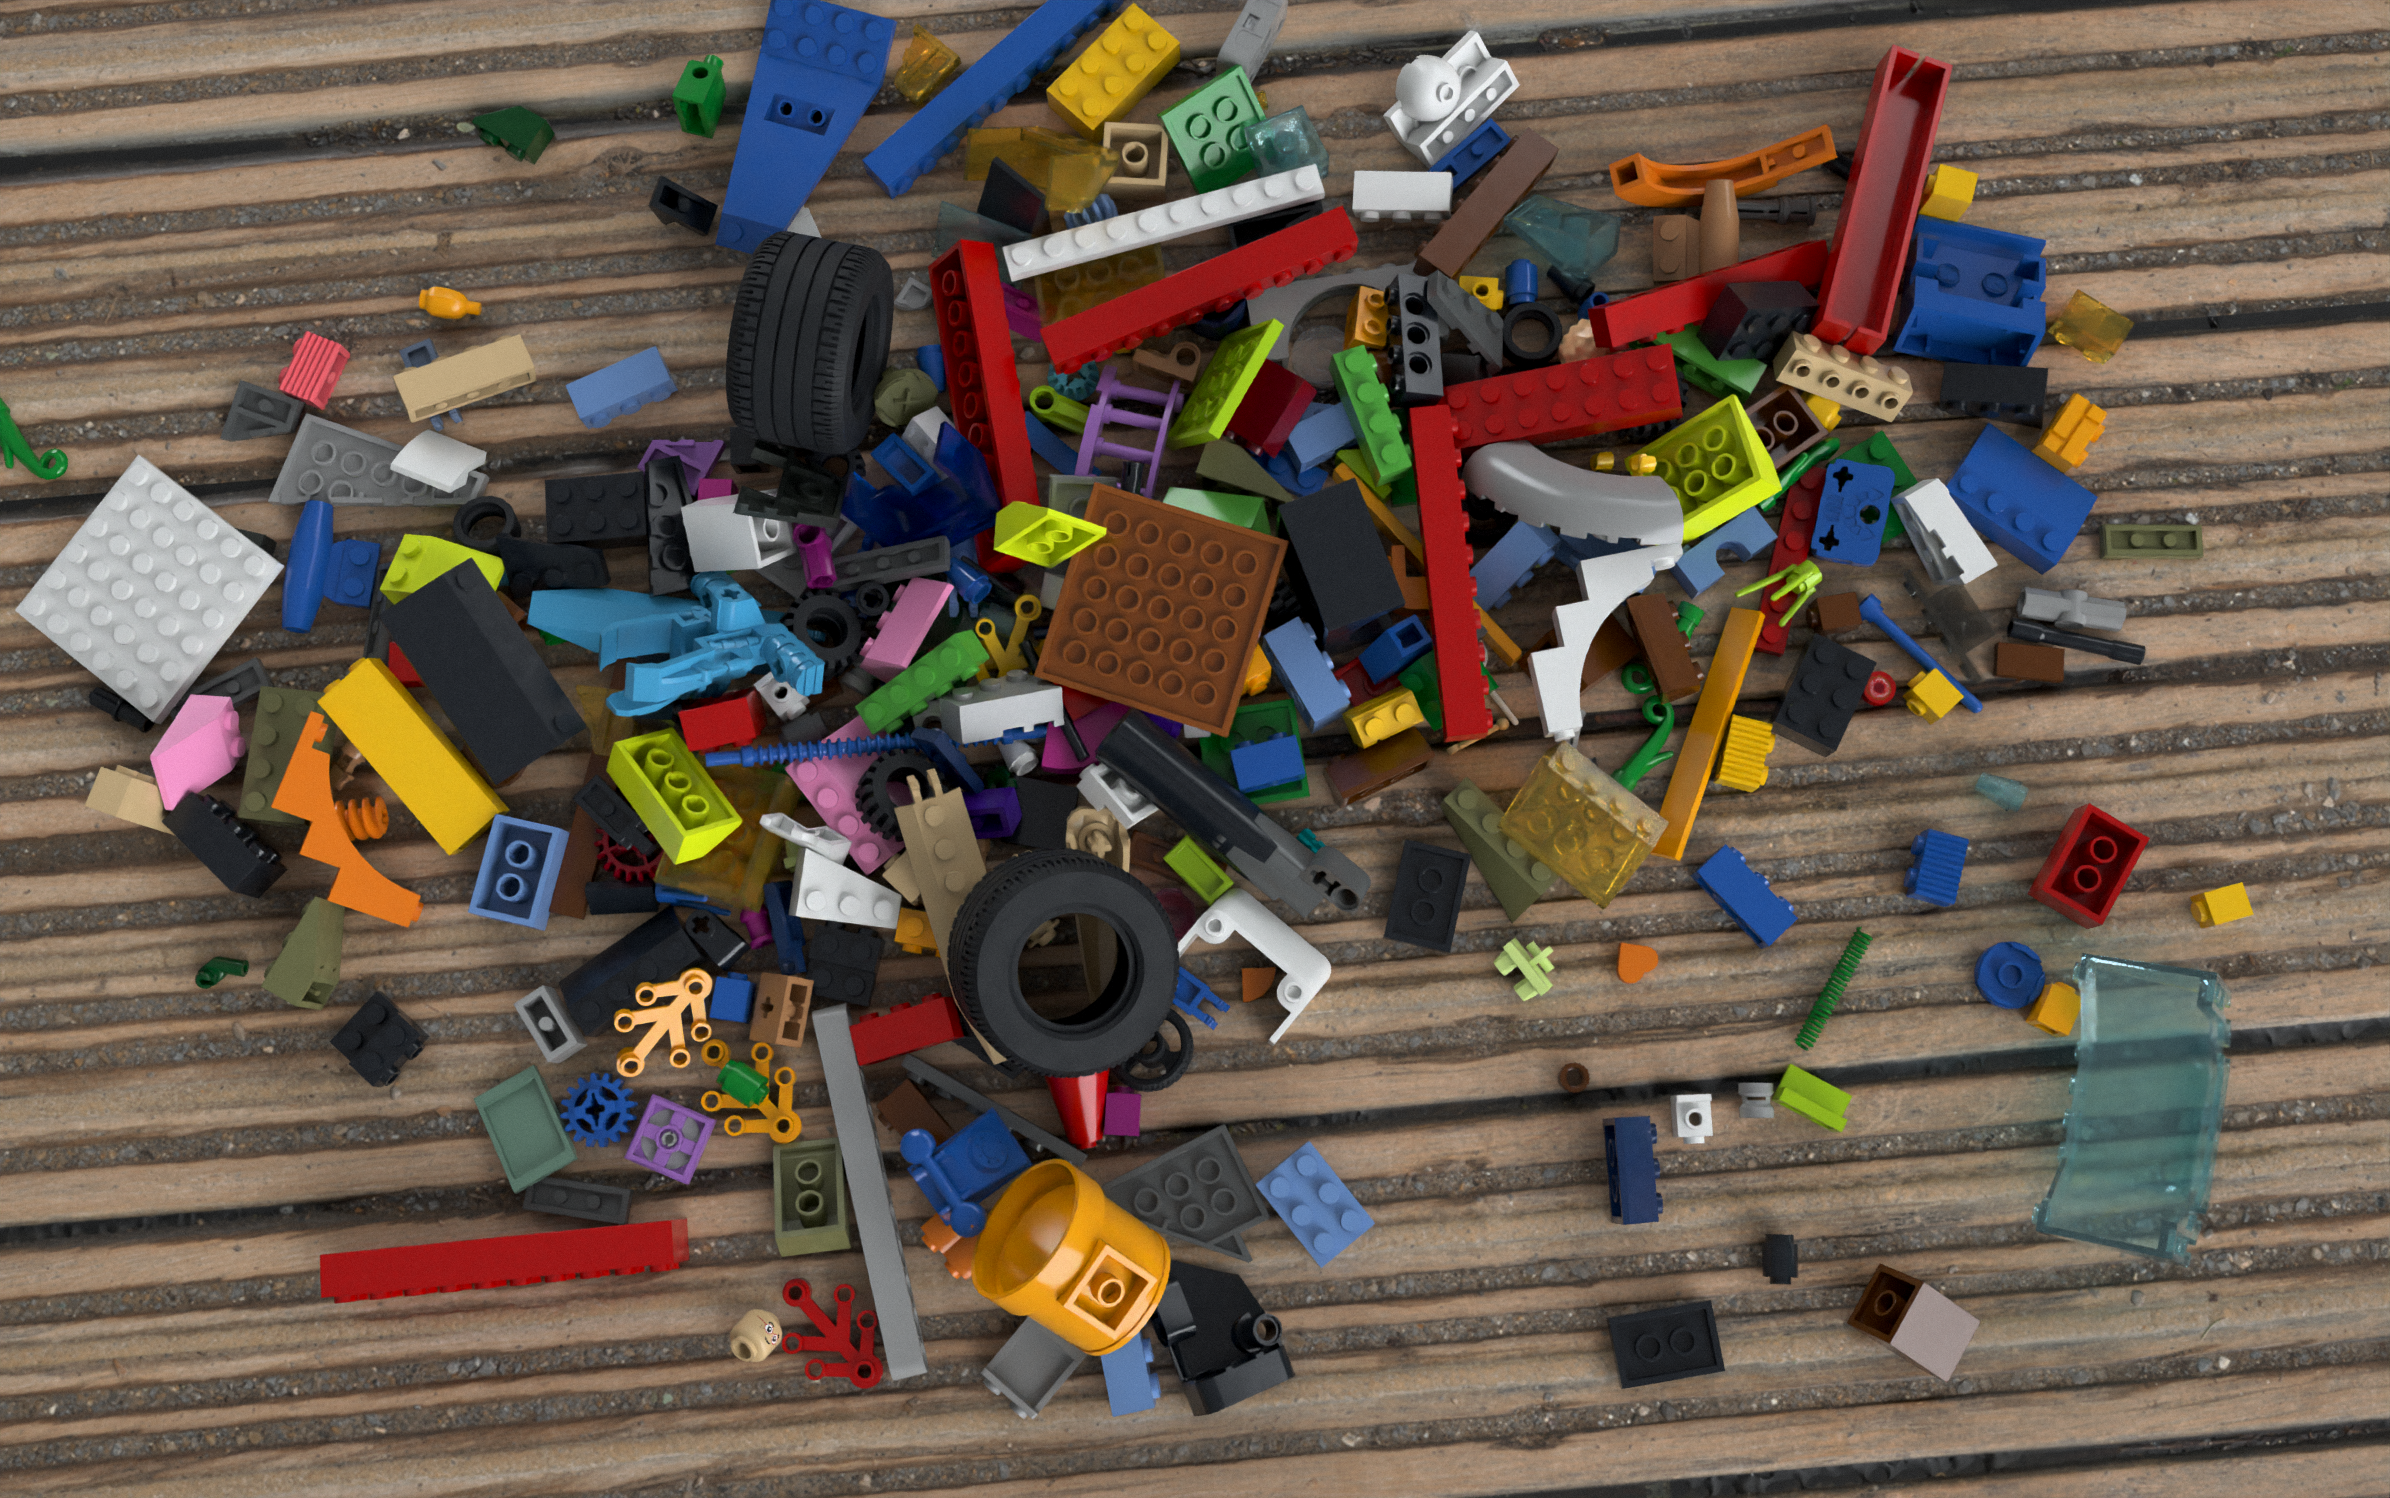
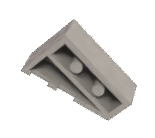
M1022 669L1011 670L1007 672L1006 676L997 679L987 678L981 680L979 685L970 688H956L952 691V694L939 698L942 731L950 739L960 744L1004 737L1003 730L1022 727L1024 733L1034 731V724L1052 722L1054 727L1064 725L1062 687L1030 675L1026 670Z

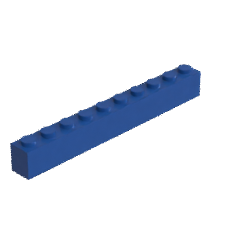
M1048 0L865 157L862 161L867 174L891 199H894L898 194L906 193L912 187L914 180L922 173H929L944 154H950L956 150L966 135L978 131L988 116L993 112L998 113L1001 111L1010 97L1016 92L1024 91L1029 86L1033 77L1039 72L1047 71L1054 63L1055 58L1062 52H1069L1084 33L1092 32L1099 25L1101 19L1109 12L1112 13L1118 10L1124 0Z

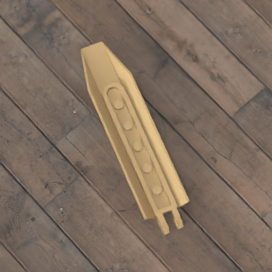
M933 768L927 770V779L934 796L922 800L918 780L914 775L908 776L906 780L913 803L896 807L894 811L950 985L948 976L950 973L947 967V960L949 959L947 957V948L950 945L948 942L950 931L953 930L951 927L954 918L958 916L956 913L960 905L964 903L963 900L969 892L971 893L973 886L982 880V877L986 874V869L960 787L943 793L937 772ZM1018 975V982H1019V987H1020V990H1021V984H1020V979H1019V975ZM950 985V988H951V992H952L954 1001H955L957 1007L959 1008V1010L961 1011L959 1005L957 1004V1000H956L955 997H954V994H953V991H952V986ZM964 1016L993 1064L1006 1061L1007 1059L1000 1055Z

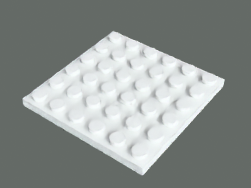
M138 455L15 611L151 721L161 725L285 566L236 530L234 526L146 458Z

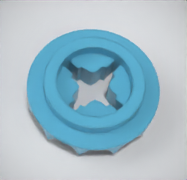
M1095 361L1083 364L1082 368L1078 370L1082 378H1074L1069 386L1068 375L1064 373L1056 375L1052 364H1049L1047 376L1049 386L1055 389L1057 394L1071 400L1080 401L1086 399L1095 391L1099 382V371Z

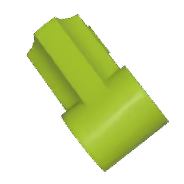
M1038 386L1031 392L1029 398L1031 414L1040 422H1050L1083 437L1090 407L1057 394L1055 389L1050 386ZM1041 399H1049L1053 402V405L1049 409L1042 410L1036 406V403Z

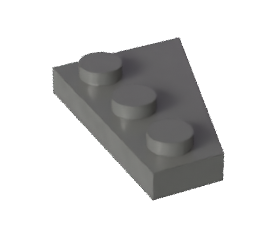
M1439 270L1428 276L1427 301L1451 329L1459 328L1468 340L1466 346L1473 354L1478 351L1488 361L1485 367L1492 375L1502 370L1503 319L1498 313L1491 311L1475 296L1470 295L1453 279H1449Z

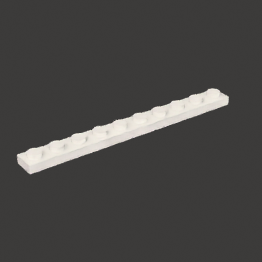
M1313 164L1002 247L1010 278L1013 282L1324 199L1325 191L1317 166Z

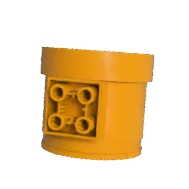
M1050 1159L1036 1164L1020 1175L1004 1191L989 1212L987 1225L978 1235L973 1250L971 1277L974 1287L979 1294L1010 1314L1017 1316L1027 1315L1065 1341L1075 1345L1082 1352L1092 1356L1106 1355L1121 1348L1144 1327L1157 1308L1165 1291L1171 1263L1168 1244L1159 1233L1150 1229L1139 1219L1105 1197L1100 1185L1094 1179L1062 1159Z

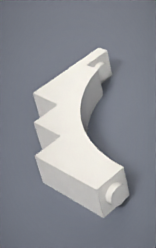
M1681 543L1656 545L1579 562L1575 569L1583 601L1557 606L1552 612L1559 647L1531 653L1527 659L1545 738L1554 736L1555 741L1567 740L1575 737L1574 732L1581 729L1583 726L1580 711L1581 674L1586 654L1596 632L1607 616L1618 605L1651 583L1654 579L1652 566L1655 567V570H1665L1675 566V562L1683 555Z

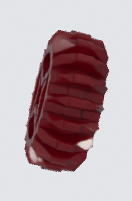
M623 798L632 807L629 801L626 798ZM602 828L595 829V833L602 835L603 839L596 840L594 846L604 849L596 857L600 861H606L603 866L605 871L611 872L614 870L613 878L616 880H621L625 876V881L627 882L636 879L642 882L648 879L649 875L651 879H654V882H657L658 877H660V870L669 876L671 869L667 865L673 862L663 848L657 857H655L654 852L648 857L642 854L634 845L629 850L623 845H619ZM648 830L645 835L656 845L658 841ZM636 852L638 857L643 860L644 865L628 866L620 859L619 855L623 853L629 855Z

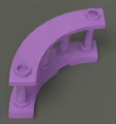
M1105 365L1096 388V392L1099 393L1096 405L1091 404L1074 475L1096 476V474H1092L1095 457H1101V455L1148 464L1151 467L1146 489L1141 488L1140 493L1144 497L1153 499L1175 412L1181 413L1185 394L1179 393L1181 381L1174 380L1170 394L1121 384V380L1116 379L1118 367ZM1118 397L1165 406L1166 408L1162 419L1115 409L1111 401L1112 399L1117 400ZM1110 421L1159 431L1154 452L1105 442V438L1101 437L1104 423L1109 424ZM1117 483V489L1121 488V483Z

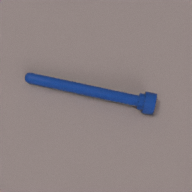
M1869 594L1859 604L1862 621L1865 619L1869 623L1873 621L1927 672L1937 668L1964 696L1960 702L1971 712L1979 713L1982 710V703L1882 612L1884 608L1880 605L1881 601L1874 594Z

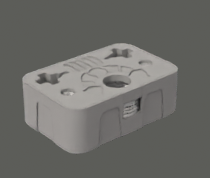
M1289 0L1247 1L1218 54L1216 77L1238 64L1242 66L1251 85L1283 27L1287 17Z

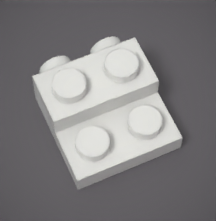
M1101 762L1099 766L1092 763L1079 775L1082 780L1076 787L1097 811L1107 807L1126 830L1159 810Z

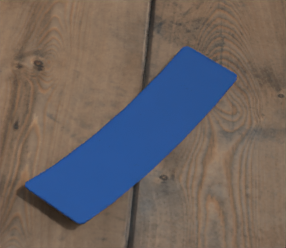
M1026 411L1025 423L1031 448L1064 475H1074L1079 454L1054 435L1034 415ZM1093 466L1092 474H1096L1099 477L1102 471Z

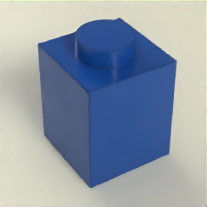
M728 972L727 978L717 977L709 1017L750 1024L757 984L747 981L748 975Z

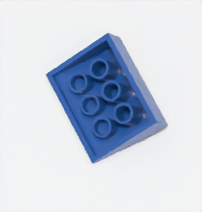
M1989 422L1944 483L1950 496L1974 529L2041 575L2059 562L2075 539L2098 498Z

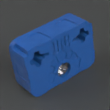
M1836 459L1834 464L1828 465L1811 542V553L1816 559L1862 568L1871 567L1876 563L1895 482V474L1890 468L1845 459ZM1841 471H1846L1847 477L1852 479V481H1846L1842 491L1838 492V479L1833 478V476H1839ZM1867 509L1874 510V515L1879 516V520H1873L1871 524H1866L1865 518L1860 517V513H1866ZM1830 529H1833V542L1838 543V546H1832L1831 551L1824 550V544L1819 543V541L1825 540L1827 535H1829Z

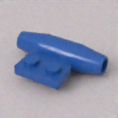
M316 500L306 501L292 536L282 586V629L301 634L310 633L324 596L337 605L369 610L371 608L377 565L380 563L382 546L378 543L351 539L333 544L334 507L331 504Z

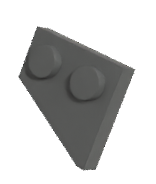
M240 380L220 439L235 442L295 433L305 402Z

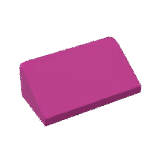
M1001 282V287L1004 291L1006 316L1009 320V329L1040 343L1039 329L1052 324L1058 309Z

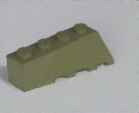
M1468 777L1440 804L1441 810L1461 842L1464 843L1469 853L1472 854L1473 862L1487 880L1491 891L1496 899L1498 898L1511 923L1525 912L1564 873Z

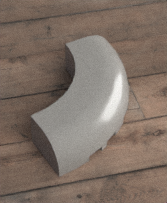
M1528 440L1498 442L1483 446L1472 454L1466 462L1461 479H1464L1465 486L1479 499L1487 497L1495 502L1496 510L1518 515V520L1539 528L1543 527L1544 523L1561 527L1560 534L1586 539L1589 533L1598 539L1607 540L1609 543H1618V537L1637 538L1640 545L1679 544L1683 540L1684 521L1679 499L1660 476H1620L1581 469L1544 454Z

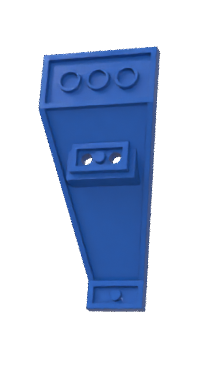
M771 0L760 54L721 214L716 245L753 254L757 246L764 239L776 232L787 231L883 86L897 21L821 0ZM787 103H790L792 106V111L789 115H785L783 107ZM817 111H820L822 114V120L819 123H815L813 119Z

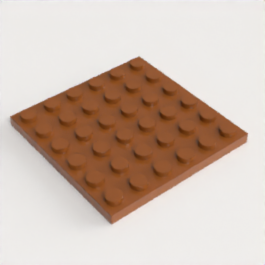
M1095 482L1083 520L1107 528L1106 535L1071 556L1034 676L1228 738L1290 542Z

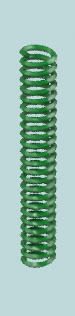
M1857 927L1856 932H1853L1852 941L1848 942L1849 945L1843 951L1844 955H1841V959L1838 960L1839 964H1836V968L1833 969L1834 973L1830 974L1831 978H1828V982L1825 983L1826 987H1823V992H1820L1821 996L1818 997V1001H1815L1816 1005L1812 1006L1811 1015L1807 1016L1808 1019L1802 1025L1803 1029H1800V1033L1797 1034L1798 1038L1794 1039L1795 1043L1808 1051V1048L1800 1042L1809 1047H1814L1811 1042L1815 1043L1817 1041L1813 1037L1819 1038V1035L1815 1032L1822 1033L1817 1027L1824 1028V1025L1814 1021L1812 1018L1823 1024H1827L1826 1020L1815 1014L1825 1019H1830L1828 1015L1817 1009L1829 1015L1832 1014L1830 1010L1819 1004L1835 1010L1832 1005H1837V1002L1834 1000L1839 1001L1838 996H1843L1840 991H1845L1840 985L1847 987L1845 982H1850L1849 978L1853 977L1851 974L1855 973L1853 968H1858L1855 963H1860L1858 959H1863L1864 950H1868L1866 945H1871L1869 941H1872L1873 938L1861 932L1862 927Z

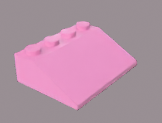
M859 715L821 742L826 743L827 739H830L834 743L837 738H840L841 742H845L847 737L851 741H855L858 736L861 740H865L866 736H870V739H875L876 735H879L880 738H885L887 733L881 732L872 735ZM872 752L871 756H868L867 753H862L861 757H858L857 754H852L851 758L844 754L841 759L834 755L831 760L828 759V756H823L821 761L818 757H813L812 761H809L808 758H803L802 762L796 759L784 769L829 828L852 841L848 852L866 876L873 875L885 866L892 856L906 850L905 842H896L895 836L886 840L882 838V832L878 831L876 834L871 832L869 829L872 825L869 822L863 824L860 818L864 813L863 811L857 812L855 806L859 801L858 798H855V791L860 786L858 782L871 764L879 758L876 752ZM896 781L886 783L887 794L894 804L900 807L913 803L908 786Z

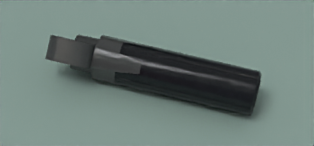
M1130 708L1124 713L1095 750L1096 759L1244 879L1251 882L1273 901L1280 898L1302 917L1307 916L1324 897L1342 911H1355L1371 886L1369 876L1334 847L1325 846L1318 849L1316 854L1313 853L1277 821L1139 709Z

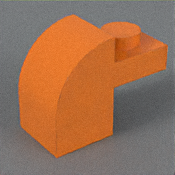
M1405 545L1391 546L1387 558L1406 602L1405 606L1393 610V612L1407 617L1414 614L1417 617L1430 616L1425 576L1406 577Z

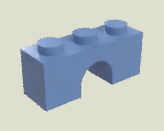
M1755 506L1726 521L1727 524L1719 530L1715 527L1699 537L1701 542L1693 548L1689 544L1682 548L1683 555L1675 562V566L1669 568V570L1691 599H1694L1717 583L1725 574L1716 561L1717 550H1732L1745 563L1771 545L1778 537Z

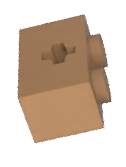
M762 972L749 1040L801 1048L814 981L789 975Z

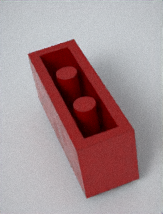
M935 993L922 997V1004L913 1007L910 1006V1002L890 1007L891 1013L879 1017V1013L874 1012L858 1017L860 1023L849 1026L859 1066H871L964 1037L954 998L942 997L941 993Z

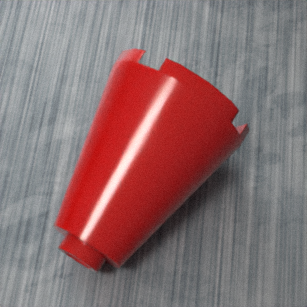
M1109 1068L1107 1071L1098 1074L1095 1073L1094 1075L1077 1078L1044 1076L1068 1142L1076 1144L1077 1149L1095 1147L1097 1145L1096 1141L1103 1138Z

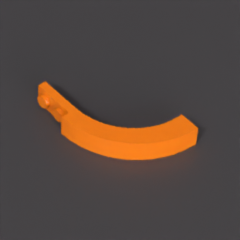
M1825 124L1761 150L1713 163L1668 165L1651 161L1640 153H1636L1608 166L1615 195L1621 199L1642 206L1677 208L1703 205L1706 182L1709 180H1733L1737 199L1778 186V180L1835 159L1837 154L1831 130Z

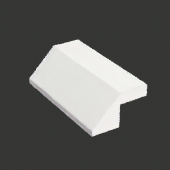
M1469 31L1442 57V59L1452 64L1459 75L1461 83L1459 101L1449 115L1437 121L1414 120L1402 112L1401 109L1403 107L1400 100L1383 115L1396 139L1429 169L1465 140L1520 86L1508 62L1491 57L1478 32Z

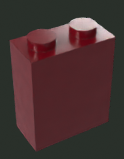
M1266 358L1222 435L1233 439L1235 442L1238 439L1246 442L1244 447L1259 457L1265 453L1275 459L1317 391L1304 378Z

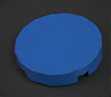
M2001 942L1986 948L1978 957L1974 969V977L1981 996L1991 1005L2002 1009H2019L2033 1003L2042 993L2045 983V971L2043 972L2039 956L2028 946L2018 942Z

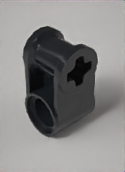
M696 910L686 920L688 934L726 972L751 948L734 929L712 912ZM700 919L710 920L707 923V926L710 928L708 932L699 931L701 925L698 923Z

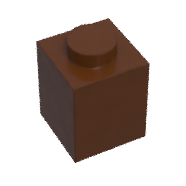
M1855 591L1818 597L1808 605L1809 609L1806 610V620L1809 628H1813L1814 634L1817 633L1821 636L1854 631L1862 624Z

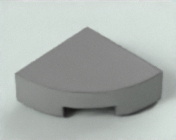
M909 277L896 297L894 307L905 311L924 309L933 303L932 290Z

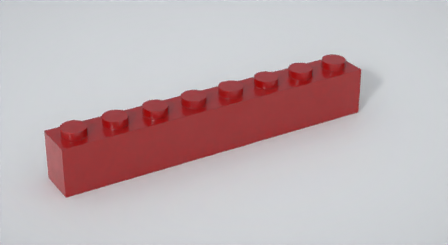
M1826 240L1804 241L1589 308L1587 310L1595 347L1609 348L1610 352H1618L1630 348L1629 342L1635 340L1638 343H1646L1658 339L1657 333L1665 331L1666 335L1684 331V325L1688 323H1693V326L1702 325L1726 283L1799 281L1807 291L1821 287L1820 282L1823 280L1828 260Z

